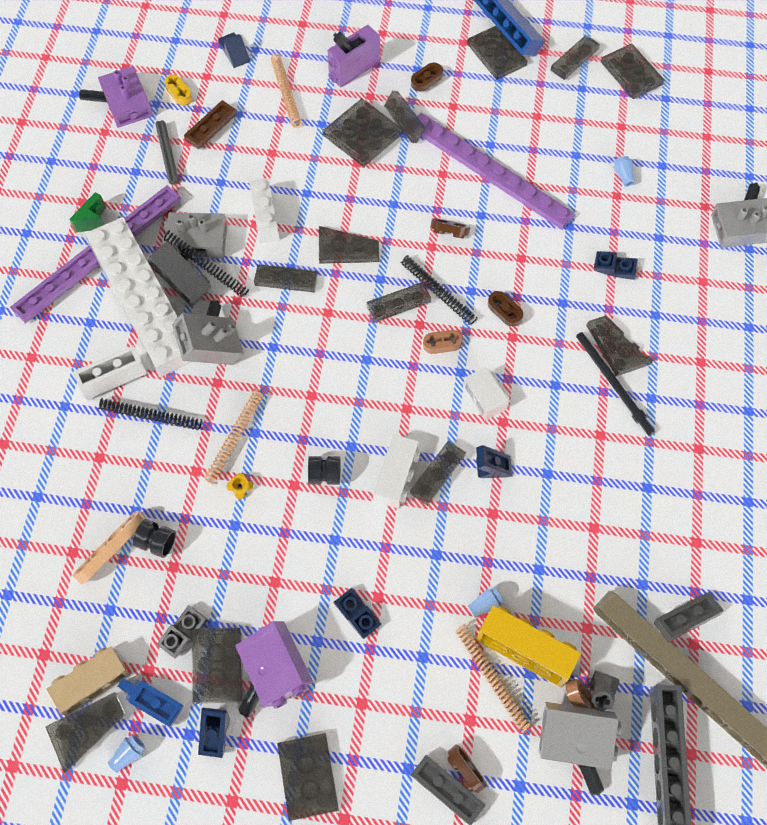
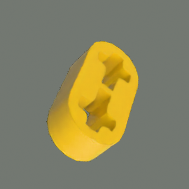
M178 75L167 76L164 80L165 87L175 102L181 106L190 104L192 95L188 86Z

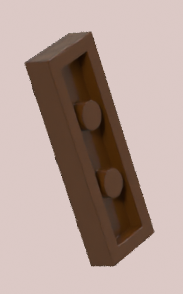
M221 100L184 134L185 141L199 150L237 115L236 109Z

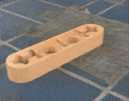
M139 511L130 515L78 567L73 577L80 584L87 582L135 534L141 521L146 518Z

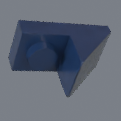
M233 32L218 38V43L233 68L250 62L240 34L236 35Z
M485 445L476 447L478 478L512 477L510 455Z
M202 707L198 755L223 758L226 730L230 724V717L227 711Z

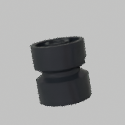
M309 456V485H321L323 481L327 485H340V456H328L326 460L322 456Z
M144 519L135 531L133 546L144 551L150 549L151 554L165 558L173 547L176 531L166 526L159 528L158 523Z

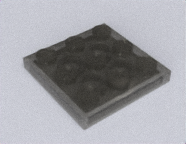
M361 98L322 130V133L330 142L361 166L365 167L403 134V128Z

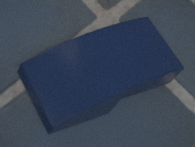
M597 251L594 270L613 277L635 280L638 259L617 257V252Z
M352 587L333 602L362 639H365L382 625Z

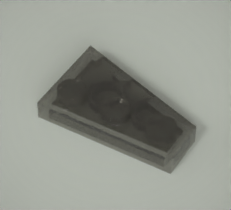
M319 226V264L379 262L378 240Z
M606 315L587 322L586 327L615 376L649 366L654 361L649 355L646 357L639 350L640 347L635 342L631 343L624 336V332Z
M117 692L45 726L64 773L76 764L126 715Z

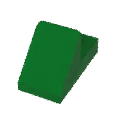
M95 192L69 219L74 231L77 233L91 231L104 225L99 215L103 213L106 206L100 194Z

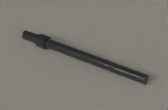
M583 332L578 333L576 338L630 410L633 420L636 424L641 425L648 436L653 435L656 431L646 419L648 416L642 409L640 410L585 334Z

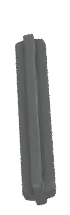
M164 120L157 121L155 125L168 182L171 185L177 184L179 178L167 126Z

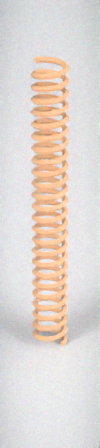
M274 54L271 57V63L291 126L298 128L302 125L281 55Z
M254 388L252 395H250L248 402H246V406L242 409L238 420L233 424L232 431L227 435L226 442H223V446H221L219 453H217L211 468L206 472L207 475L204 476L205 480L212 485L214 483L206 477L213 481H217V479L208 473L219 477L218 474L211 470L219 474L221 473L220 470H223V467L220 465L225 466V463H223L227 462L225 458L228 459V455H231L230 451H234L231 447H236L233 443L238 444L236 441L240 440L238 436H242L241 433H244L242 429H246L247 422H250L248 418H252L251 415H254L252 411H256L255 408H258L257 404H260L259 401H262L261 397H264L262 393L256 391V388Z
M463 624L456 630V634H459L458 638H462L463 646H467L466 650H470L469 654H473L471 658H475L474 662L480 667V671H483L482 674L486 675L485 679H489L490 687H494L493 691L499 696V700H502L501 704H505L504 708H508L507 712L510 713V717L514 716L512 721H517L515 725H520L518 729H523L521 731L523 733L532 723L526 724L529 720L528 718L524 719L526 714L519 716L523 713V710L516 712L520 706L513 708L517 704L516 701L511 703L515 697L508 699L512 693L505 695L509 689L502 691L506 685L499 687L504 681L496 683L501 677L493 679L498 675V672L490 675L495 671V668L487 671L493 664L484 667L490 660L481 663L487 656L479 659L485 652L476 655L482 648L473 651L479 644L470 647L476 640L467 643L474 638V636L465 639L471 632L462 635L468 628L458 632L466 626V624Z

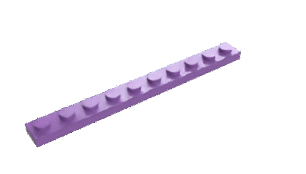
M422 112L409 123L410 130L561 230L574 217L575 213Z
M166 185L126 216L124 219L134 238L181 202L180 195ZM90 245L10 306L11 310L26 324L97 268L100 264Z

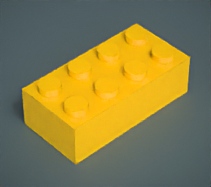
M492 606L476 638L477 642L560 688L569 680L581 655L580 652L576 651L577 648L573 644L566 641L562 643L556 640L551 632L544 629L540 631L534 628L529 620L522 617L518 619L512 616L511 611L503 606Z

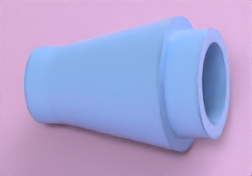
M622 156L616 159L613 168L622 180L624 187L635 184L633 163L629 156Z
M493 587L491 589L487 588L468 607L476 618L479 615L490 612L493 605L498 607L504 604V601L497 589Z
M134 734L129 738L125 737L113 757L108 761L109 767L118 773L143 755V751L146 749L144 743Z

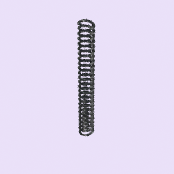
M170 230L166 232L164 236V241L169 242L170 238L173 236V233H171L169 237L166 239V236L170 233ZM175 235L169 242L171 245L173 241L176 239L177 235ZM180 237L177 238V240L175 241V243H174L175 246H176V244L179 242ZM181 240L178 246H176L178 249L183 243V240ZM185 242L183 246L179 249L181 253H184V256L190 258L191 261L194 260V263H197V266L200 265V268H204V271L207 270V273H210V275H214V278H217V280H220L221 283L227 285V288L230 287V290H233L234 293L237 292V295H240V297H244L249 292V289H247V291L243 294L244 290L246 289V286L240 291L243 284H241L239 288L236 290L237 286L240 283L237 282V284L233 287L234 283L236 282V279H234V281L229 285V283L233 279V277H231L229 281L226 282L230 274H228L226 278L222 281L223 277L226 275V272H224L223 275L219 278L220 274L223 272V269H221L220 272L216 275L220 267H218L216 271L212 273L216 267V264L209 271L210 267L213 265V262H211L210 265L206 268L207 264L210 262V259L207 260L205 265H203V263L207 259L205 257L199 264L203 255H201L197 261L196 258L200 255V252H198L196 256L192 259L193 255L197 252V250H194L192 255L189 256V254L193 250V247H191L189 252L186 254V251L189 249L190 245H188L186 249L182 252L187 242Z
M409 255L403 258L402 262H400L402 266L407 268L410 273H413V276H416L428 289L430 288V291H433L448 307L450 306L453 312L459 314V317H462L463 320L465 319L468 325L477 321L478 317L469 323L475 317L472 311L469 312L466 306L463 307L460 301L457 302V298L454 299V296H451L452 293L445 291L446 288H443V285L440 286L437 280L434 281V278H431V275L426 273V270L420 268L417 262L414 263L415 261L411 257L409 258Z
M101 398L98 410L117 412V414L121 413L122 415L125 414L126 416L129 415L130 417L133 416L146 420L150 419V421L167 423V425H179V427L196 429V431L201 428L203 422L200 419V425L197 429L198 418H196L193 428L194 417L191 418L190 426H188L190 422V416H188L184 426L185 415L182 419L181 414L178 417L177 413L174 416L172 412L168 422L169 412L166 413L165 417V411L161 415V410L157 414L156 409L153 412L152 408L149 411L148 407L145 409L144 406L141 408L140 405L136 410V405L132 409V404L128 407V403L124 406L123 402L120 405L119 401L116 403L115 400L112 402L111 399L108 401Z

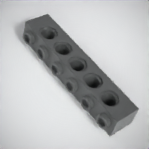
M656 684L650 689L658 825H692L682 685Z

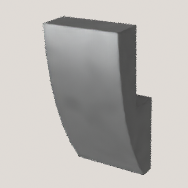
M188 605L175 624H171L157 642V645L176 659L209 619Z

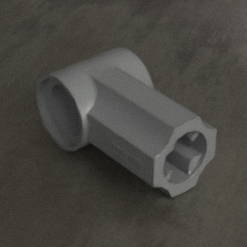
M595 670L589 685V690L592 691L591 701L594 703L595 709L601 712L612 709L619 685V678Z

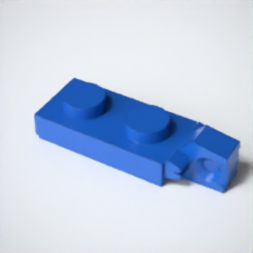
M122 678L117 686L128 693L125 698L129 701L128 703L170 728L184 708V705L138 679L135 684H132Z

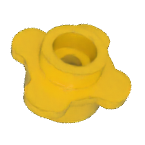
M239 473L227 483L226 487L228 491H232L237 499H242L247 491L253 489V483L248 481L244 474Z

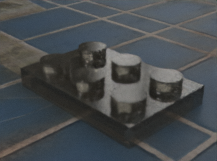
M497 26L467 39V45L496 80L527 66L528 60L519 53Z
M632 43L603 56L601 59L603 66L632 99L652 91L664 83L663 77Z
M240 628L192 629V704L242 701L241 658L235 645L241 642Z
M326 733L277 743L289 822L338 812L339 807Z

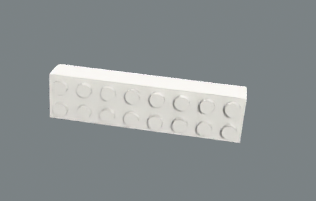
M124 217L85 233L94 255L159 378L192 363L182 361L172 326L178 317Z

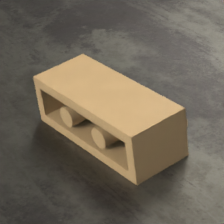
M104 647L94 654L95 657L87 662H80L73 668L71 673L66 676L57 677L51 682L52 685L46 688L60 714L68 717L120 682L122 678L130 675L113 647Z

